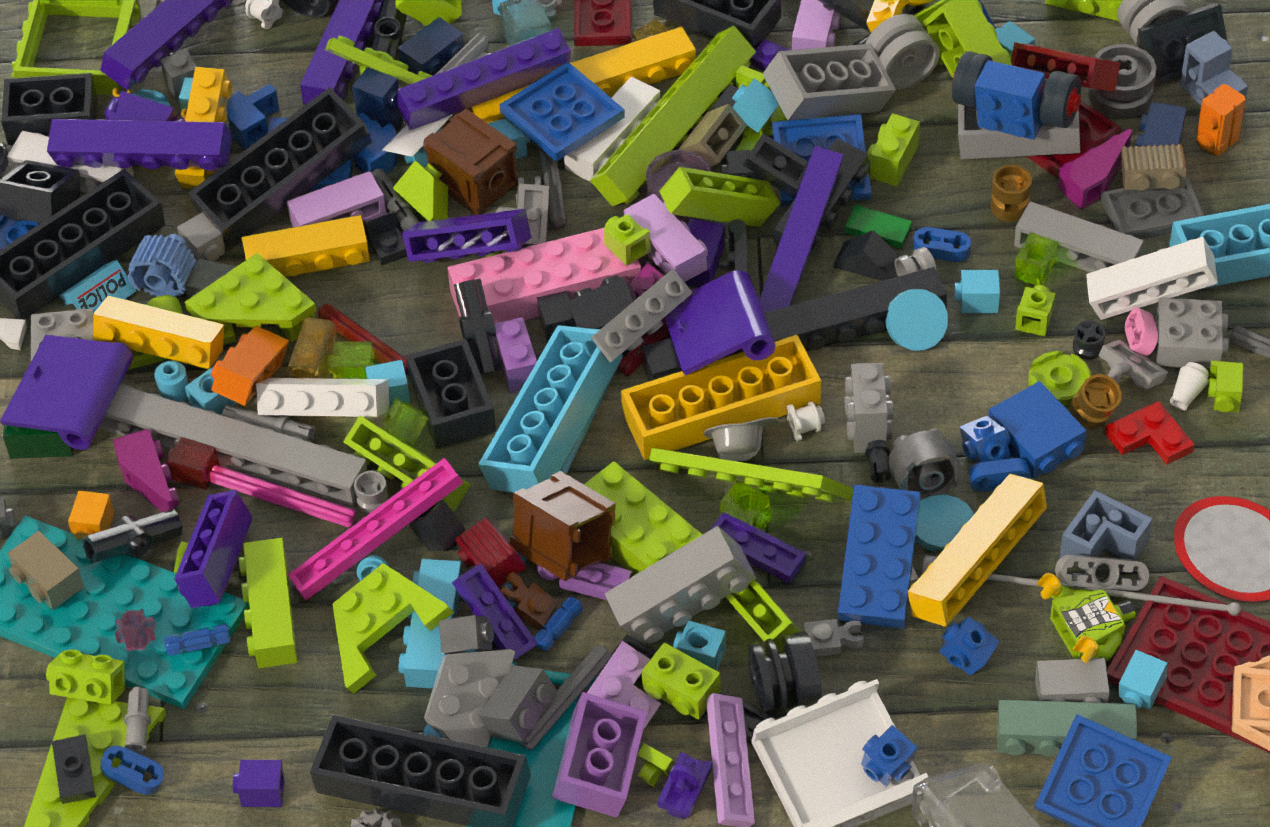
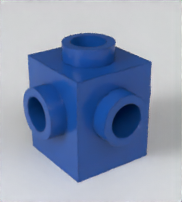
M988 415L960 426L963 442L962 448L968 460H973L977 464L1010 457L1008 444L1011 443V439L1007 429L1004 426L1001 427Z
M968 616L959 624L953 622L942 635L945 642L939 652L947 658L951 665L960 668L970 676L985 666L1000 641L986 631L981 623L972 620Z
M891 725L880 737L875 734L867 741L862 748L864 755L861 765L870 779L875 782L880 781L887 787L894 779L899 782L908 774L912 768L909 764L914 760L918 747Z

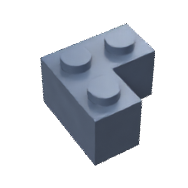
M1215 31L1187 44L1185 48L1180 86L1200 106L1202 100L1210 93L1214 94V90L1222 84L1229 85L1244 95L1245 99L1247 96L1248 86L1242 78L1237 77L1229 69L1233 48L1227 40L1222 39Z
M1094 490L1063 533L1060 558L1065 555L1099 557L1106 550L1122 559L1136 561L1149 542L1152 518Z

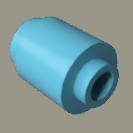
M167 361L160 364L154 374L159 395L176 402H185L187 400L185 386L189 384L185 367L177 361Z

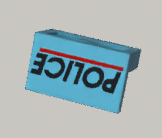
M116 260L107 262L59 296L65 305L74 304L76 309L93 308L95 312L107 296L126 299L136 292V289H133V285L129 284L130 280L127 279L126 273Z

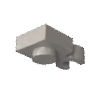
M837 619L804 623V631L809 635L816 657L841 654V646L843 645L852 649L863 647V636L851 635L852 633L861 632L860 621H849L842 627H838Z

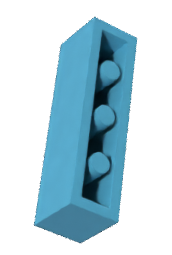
M422 559L420 571L414 572L413 583L446 603L453 610L454 613L447 619L457 618L460 594L452 582L462 575L461 561ZM416 611L408 616L412 618L410 626H405L403 643L407 648L406 653H401L399 657V673H404L406 687L433 688L441 660L447 654H442L439 625L430 631L424 626Z

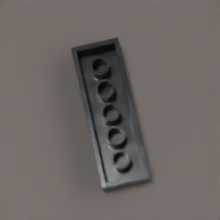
M329 87L191 190L188 195L196 211L199 214L203 213L222 233L223 241L232 249L242 241V237L249 236L285 209L288 200L305 194L370 145L372 140L365 123Z
M125 169L121 170L0 250V302L17 319L25 320L107 262L113 261L140 243L144 236L152 235L165 226L161 202Z
M332 715L310 770L316 792L319 794L470 827H513L531 778L525 755Z

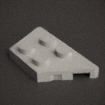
M508 649L445 655L440 663L424 720L435 731L440 732L445 739L488 747L491 734L478 715L510 670L515 651Z

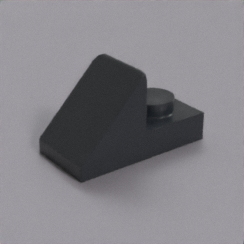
M385 211L362 220L366 238L381 266L407 257L404 240L397 228L394 211Z

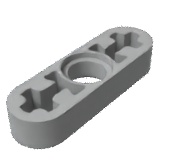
M1065 555L1058 560L1055 567V573L1059 581L1071 586L1138 591L1144 588L1149 580L1147 566L1142 562L1131 559ZM1105 563L1109 568V575L1106 580L1099 582L1095 572L1099 565ZM1075 566L1086 570L1085 574L1073 573L1070 575L1067 574V568ZM1119 571H1136L1138 575L1137 578L1128 579L1119 577Z

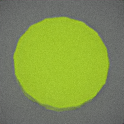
M1052 351L1042 354L1033 361L1029 370L1028 386L1040 381L1063 406H1068L1084 381L1091 376V371L1087 363L1079 356L1072 353L1069 356L1063 354V351Z

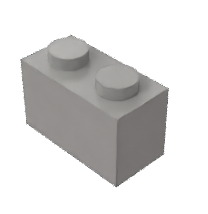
M1092 658L1088 663H1084L1081 659L1037 661L1035 683L1038 701L1108 703L1109 685L1105 658Z

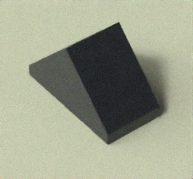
M872 230L845 241L834 262V268L884 281L894 278L896 274L895 259L900 256Z

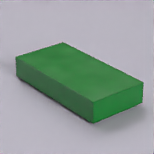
M855 205L845 225V233L859 236L874 230L889 246L899 249L903 248L912 229L911 220Z

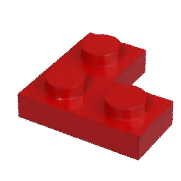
M1159 401L1105 426L1104 434L1121 455L1149 443L1166 465L1194 451L1195 444Z

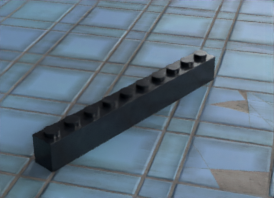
M932 267L765 312L764 315L774 342L798 335L805 351L818 350L828 345L848 342L854 338L877 334L887 330L886 318L889 311L888 307L892 300L904 291L924 289L932 292L941 299L945 308H947V292L935 268ZM672 338L641 346L642 366L648 381L682 371ZM741 348V349H739V350H737V351H735V352H733V353H731V354H729V355H727V356H725V357H728V356H731V355H734V354H738V353H741V352H744V351H743V349Z

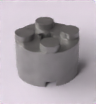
M939 429L921 431L910 436L902 435L894 441V449L889 457V467L900 490L920 492L921 501L932 495H948L946 491L953 484L956 488L961 482L963 475L962 467L948 439Z

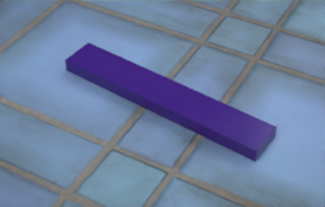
M814 146L759 299L764 313L792 305L841 168L844 154Z

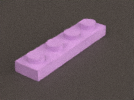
M712 693L706 698L718 824L750 827L755 823L743 701L739 697Z

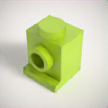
M628 214L621 218L614 216L605 224V228H603L604 245L626 266L651 252L650 231L647 228L643 229Z
M1036 285L1033 288L1025 287L1020 305L1017 308L1015 330L1046 336L1054 311L1056 293L1050 292L1043 285ZM1026 316L1041 319V322L1027 319Z
M1211 360L1208 377V397H1214L1213 410L1239 412L1243 389V363Z

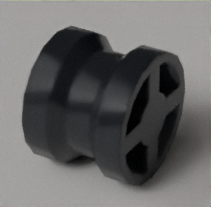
M1085 320L1075 327L1073 351L1081 359L1093 360L1099 357L1098 355L1104 345L1106 335L1105 329L1100 323Z

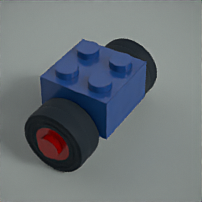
M967 51L961 56L953 75V101L960 105L977 108L978 127L991 131H999L1035 140L1043 123L1059 128H1068L1080 106L1081 80L1079 76L1054 71L1050 74L1045 84V73L993 62L992 57Z

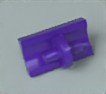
M680 752L657 801V807L667 810V813L671 816L683 820L687 819V817L690 818L712 770V762L696 760Z

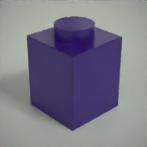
M240 760L239 773L233 774V793H238L241 807H282L285 785L282 761Z

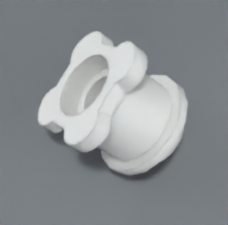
M247 0L245 4L246 15L251 19L257 18L262 21L261 27L266 30L270 29L272 24L277 19H280L283 14V9L279 6V0Z
M808 402V406L795 410L792 404L787 405V421L796 441L802 440V433L812 430L816 432L821 431V425L825 424V417L820 406H815L813 402Z

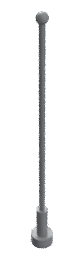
M925 555L922 574L926 571L928 565L934 562L937 556ZM991 574L986 579L1031 586H1038L1037 582L1039 581L1036 579L1013 577L998 574ZM1060 583L1075 589L1091 591L1101 589L1106 591L1108 596L1144 601L1151 600L1160 603L1228 611L1233 616L1241 612V606L1236 602L1225 605L1104 588L1071 586Z

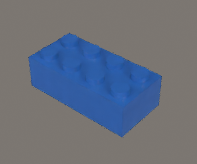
M854 485L838 608L839 622L856 620L865 625L905 629L908 590L911 583L920 509V492Z

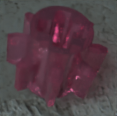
M143 609L139 611L126 610L121 620H115L117 643L125 641L127 651L131 649L144 650L150 640L156 639L153 630L156 628L154 618H146Z

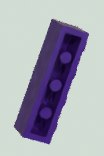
M525 209L419 222L402 232L408 261L423 260L424 263L434 262L443 257L459 259L468 254L475 253L478 256H484L498 250L514 252L522 249V245L532 238Z
M237 489L208 495L174 580L178 585L179 592L185 597L191 608L212 606L221 602L253 517Z

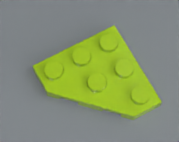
M258 253L185 301L186 310L194 317L216 323H236V327H262V324H279L280 328H293L316 312L315 303Z

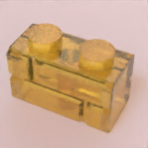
M304 318L288 365L290 378L326 379L338 343L334 322L325 319Z

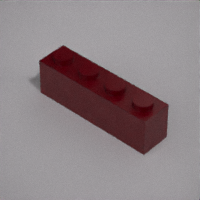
M1014 42L1011 64L1013 66L1045 73V79H1048L1052 72L1060 71L1079 76L1082 87L1115 92L1121 62Z

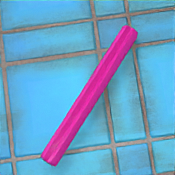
M215 465L209 475L210 481L214 484L232 490L237 489L238 492L348 528L352 527L356 520V511L354 509L223 466Z

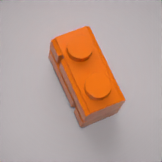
M1222 84L1214 90V94L1210 93L1202 100L1196 138L1197 144L1202 149L1209 151L1213 155L1220 156L1228 149V146L1231 147L1239 140L1244 113L1243 109L1246 101L1244 95L1229 85Z

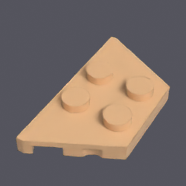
M1266 656L1258 662H1247L1234 668L1232 731L1269 751L1270 656Z

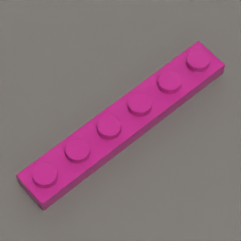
M443 458L289 573L288 576L305 600L309 599L418 516L426 512L430 507L463 484V481L447 460Z

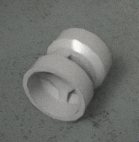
M925 247L914 250L910 256L903 255L896 258L894 263L898 276L932 267L937 270L932 254Z
M366 471L355 479L354 488L357 495V505L364 514H370L389 499L386 480L381 473Z

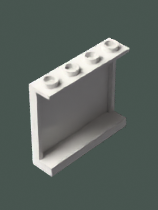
M877 679L868 683L866 681L857 682L850 686L848 691L839 695L835 693L827 694L820 698L817 704L807 708L804 705L798 706L790 710L787 716L778 720L774 718L766 719L760 722L756 729H754L751 742L794 827H858L928 797L932 783L927 773L920 775L913 761L909 764L912 768L908 774L899 782L894 779L887 787L880 781L875 782L870 779L863 770L861 762L864 755L862 750L864 745L875 734L880 737L891 725L894 726L877 693L879 686Z

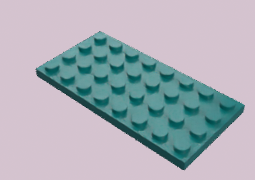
M28 516L23 517L0 550L1 637L54 658L62 651L73 649L80 651L81 654L93 656L108 655L112 659L125 661V686L132 689L134 687L146 688L149 691V696L182 709L186 708L227 643L217 645V642L212 643V647L186 652V649L181 650V654L169 656L166 652L164 638L176 634L178 637H182V633L207 627L209 630H213V626L221 624L228 626L231 638L245 617L244 610L250 609L249 603L244 602L243 599L224 592L220 603L212 606L191 608L185 597L179 592L178 585L174 580L176 573L127 554L91 564L86 558L83 539H76L75 534ZM37 531H40L79 568L84 588L54 610L44 601L41 603L36 601L30 593L29 587L24 582L19 584L9 571L11 563L8 552Z

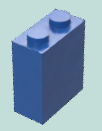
M1040 381L989 409L988 416L1001 427L1004 426L1010 435L1011 443L1008 444L1010 454L1014 458L1025 459L1028 462L1030 475L1033 479L1043 473L1053 471L1057 465L1069 458H1076L1084 450L1086 429Z

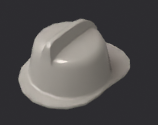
M768 417L741 424L719 425L704 431V436L713 439L719 459L743 462L750 460L758 453L761 448L762 430L775 425L778 422V418Z

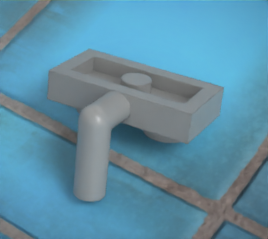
M519 183L517 208L499 207L496 212L518 209L526 210L532 238L525 242L523 246H533L546 242L549 186Z
M1120 339L1103 345L1098 355L1108 362L1109 367H1111L1108 376L1114 379L1117 384L1121 376L1126 374L1132 378L1133 383L1137 386L1149 389L1164 383L1168 374L1166 370L1142 354L1132 351Z

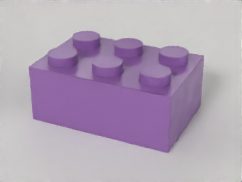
M582 692L573 711L551 798L617 818L627 799L647 711Z

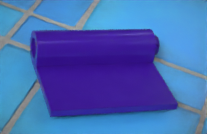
M735 270L692 290L690 296L664 317L685 376L741 348L746 356L752 360L766 359L775 350V342L750 276L744 271Z
M45 335L0 422L2 425L58 432L61 439L68 446L78 450L88 449L134 359L133 354L127 345L120 342L111 343Z

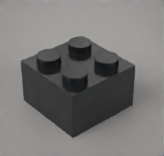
M25 160L0 179V215L10 217L15 221L27 220L37 222L39 225L80 198V173L77 169Z

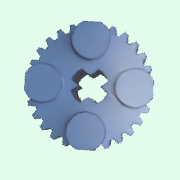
M170 234L166 237L160 235V237L157 235H146L129 264L128 270L130 273L127 279L130 280L129 284L133 285L132 288L138 291L143 288L145 289L144 292H150V295L154 294L156 297L162 295L180 297L186 290L185 284L197 260L193 258L194 254L190 253L191 250L186 249L187 246L185 245L184 238L177 234Z

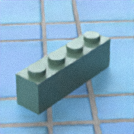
M999 700L997 712V753L1056 756L1061 749L1076 714L1137 741L1136 704Z

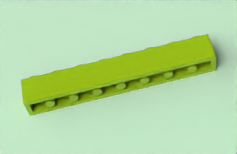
M735 26L719 32L590 179V182L612 207L623 202L629 204L639 195L638 188L653 179L656 175L654 170L657 166L663 165L671 158L672 154L670 151L681 145L688 138L686 134L688 130L695 128L702 120V114L713 108L719 100L718 95L721 92L723 93L729 85L735 83L733 78L736 76V71L741 65L750 66L749 59L756 51Z

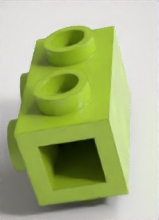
M73 649L62 651L47 666L46 679L49 681L50 694L112 705L125 691V661L112 659L108 655L93 656L81 654L80 651Z

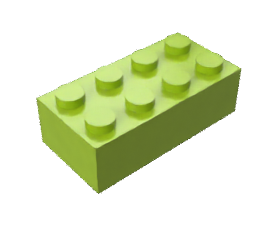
M614 461L584 484L616 503L615 525L611 528L610 539L612 558L625 569L632 571L633 576L703 535Z

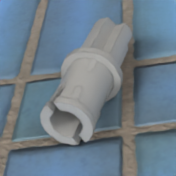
M134 687L129 692L128 714L124 716V723L127 725L125 748L136 753L146 751L147 726L151 723V717L148 715L149 691L146 688Z

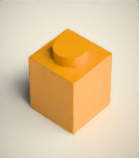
M78 491L68 520L71 533L75 534L76 539H83L88 535L110 528L114 516L110 494Z

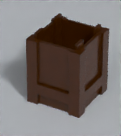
M464 109L450 118V123L436 134L431 133L424 138L423 144L424 150L427 151L428 163L442 173L440 179L448 186V196L474 215H480L506 192L518 186L519 175H517L515 158L517 144L469 110Z
M561 471L552 474L551 478L537 485L514 492L513 536L510 537V544L519 554L563 581L576 576L577 572L593 564L603 563L612 558L610 539L611 528L615 525L616 503Z

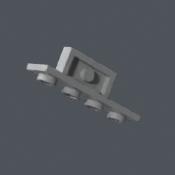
M672 269L595 333L591 339L608 361L612 362L626 349L631 352L644 342L641 336L646 332L651 335L664 324L661 319L690 296L692 292L677 272Z

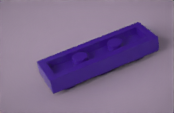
M723 512L710 528L711 530L719 526L741 546L750 564L787 583L792 581L806 562V553L726 512Z
M481 563L452 582L474 615L489 618L494 630L493 642L499 650L511 649L515 651L513 661L537 645L531 633Z

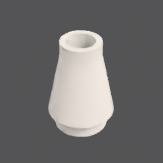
M1188 362L1186 366L1181 367L1170 403L1179 410H1187L1189 404L1208 385V370L1194 362Z

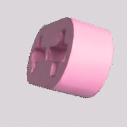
M1135 307L1129 313L1125 322L1126 337L1132 351L1148 356L1152 353L1158 341L1157 327L1150 312Z

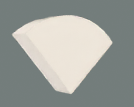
M0 318V339L9 348L21 350L27 328L26 321L23 319Z

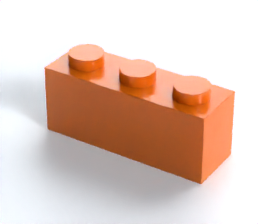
M255 326L248 334L244 333L240 337L235 348L230 347L225 358L215 363L211 372V377L214 378L211 391L245 406L257 393L256 384L271 378L282 366L289 340L259 326Z

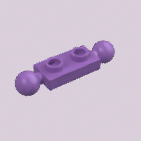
M598 562L577 572L576 576L566 581L560 579L559 584L562 589L607 600L604 593L630 579L632 571ZM537 565V572L541 578L548 581L558 578Z

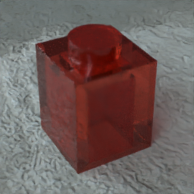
M181 437L176 447L171 448L167 456V465L169 466L172 480L207 490L211 483L209 475L215 465L220 466L216 447Z

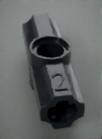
M384 0L380 19L375 24V39L372 47L375 51L388 53L394 60H397L398 47L403 44L402 35L407 14L402 13L396 8V0Z
M481 278L454 284L461 314L459 323L462 337L467 340L480 375L501 370V363L494 339L496 338L495 324L492 313L487 308Z
M174 509L140 520L131 515L124 516L115 523L113 528L84 537L83 548L86 558L91 564L125 553H129L132 557H141L151 549L153 544L182 535L183 526L178 513Z

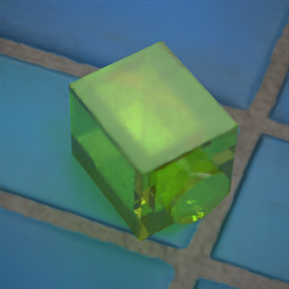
M334 342L333 354H328V373H333L334 379H367L365 367L374 365L372 342Z

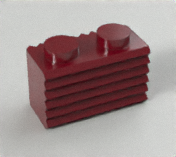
M484 517L482 521H478L477 525H473L472 529H467L466 533L462 532L461 536L456 537V542L461 548L457 555L463 564L469 568L472 565L475 567L481 563L498 588L506 583L505 578L508 574L515 572L518 575L526 569L517 551L488 518Z

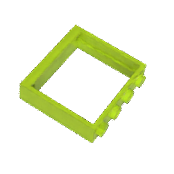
M33 0V2H29L28 20L23 22L22 41L17 43L16 61L12 62L13 71L11 77L24 78L92 73L97 94L113 95V89L118 88L120 95L122 86L100 70L34 67L48 15L119 18L112 42L113 45L139 23L141 15L139 1Z

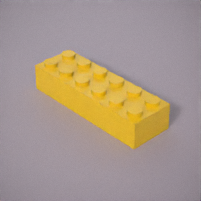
M798 335L775 341L774 352L763 360H752L746 356L745 352L719 359L686 376L681 371L621 390L622 414L644 460L650 458L652 448L675 451L712 439L704 436V431L715 426L741 424L768 417L778 418L788 414L787 405L790 404L794 406L795 410L808 406V402H813L814 405L821 404V379Z

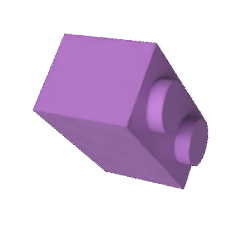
M523 317L494 323L496 329V338L494 339L509 394L519 392L537 362Z

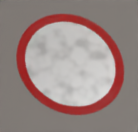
M1230 496L1205 498L1187 507L1179 516L1174 529L1175 549L1186 570L1203 586L1224 597L1246 602L1270 600V510L1252 501Z

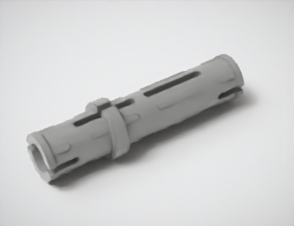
M228 404L222 412V416L242 419L246 423L262 428L268 427L275 432L288 436H298L304 441L311 443L315 438L316 428L314 425L295 422L287 416L258 415V412Z

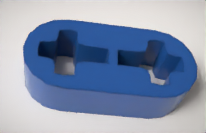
M923 227L914 234L913 248L914 250L921 247L927 248L934 259L961 262L970 255L971 239L963 232ZM925 240H929V244H924ZM955 245H960L959 249L954 248Z
M1021 458L980 462L973 465L968 471L971 487L974 491L978 492L994 491L1009 474L1031 479L1028 462Z
M122 746L109 747L104 752L100 762V770L105 777L141 794L155 793L160 788L164 778V771L160 764ZM115 758L122 760L118 768L111 766ZM146 772L153 774L149 782L142 780Z

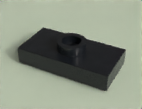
M83 734L52 741L62 804L96 797L86 735Z

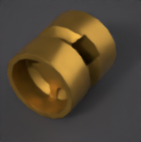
M1010 164L1004 165L995 171L992 180L990 208L997 218L1009 222L1020 220L1030 202L1032 177L1027 169L1019 165Z
M1096 374L1090 376L1084 381L1070 402V414L1086 429L1100 428L1107 422L1121 402L1122 392L1120 386L1107 375Z

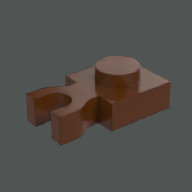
M515 572L508 574L505 581L511 584L513 591L506 586L499 590L507 601H512L516 604L514 611L518 616L537 630L543 628L558 601L533 582L525 586L521 577Z

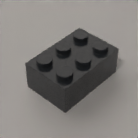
M92 73L4 79L1 123L7 145H14L22 131L40 133L49 137L52 119L96 120L97 93Z
M466 339L406 355L409 380L436 449L496 431L494 407Z

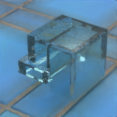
M507 0L500 3L502 35L508 46L551 31L550 21L546 16V9L540 5L538 0Z

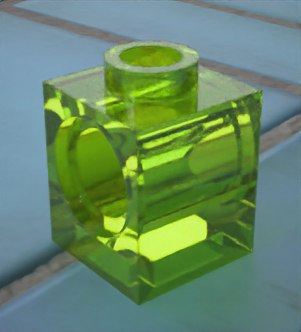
M1030 232L1016 256L1014 277L1026 283L1044 285L1057 262L1059 242Z
M396 397L381 426L387 432L414 446L429 417L423 411Z
M737 480L720 501V515L725 512L757 529H764L772 517L770 496Z

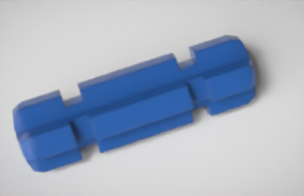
M572 596L566 599L562 604L564 608H559L543 626L545 630L541 629L534 636V640L537 643L536 648L546 652L554 645L553 640H558L572 624V618H577L583 611L580 600Z
M221 624L213 626V630H209L207 627L182 633V637H178L177 634L164 638L166 652L169 656L181 654V650L186 649V652L212 647V643L217 642V645L229 643L230 634L228 626Z

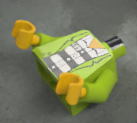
M1045 573L1037 582V585L1044 588L1040 592L1043 599L1053 598L1050 619L1074 659H1081L1084 663H1088L1092 658H1105V662L1110 661L1122 645L1125 630L1124 622L1136 617L1132 603L1126 600L1113 605L1106 591L1101 589L1091 591L1070 588L1060 584L1059 579L1054 574Z

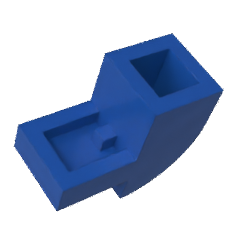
M271 84L256 90L247 97L238 91L230 98L226 108L232 138L246 150L268 133L266 118L280 110L276 89Z
M361 113L358 117L365 123L372 143L354 156L355 166L362 173L383 169L388 174L396 166L399 154L383 151V148L396 136V131L391 123L382 128L376 120L372 121L366 114Z

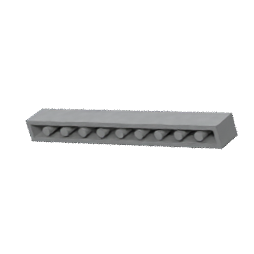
M126 384L120 385L98 428L121 436L149 429L153 441L159 439L163 449L354 507L357 501L354 488L355 479L361 473L368 471L366 459L361 458L357 454L337 451L327 445H318L304 441L298 436L281 434L268 427H258L246 423L242 419L222 416L215 411L203 410L182 401L176 402L166 399L156 393L143 392Z

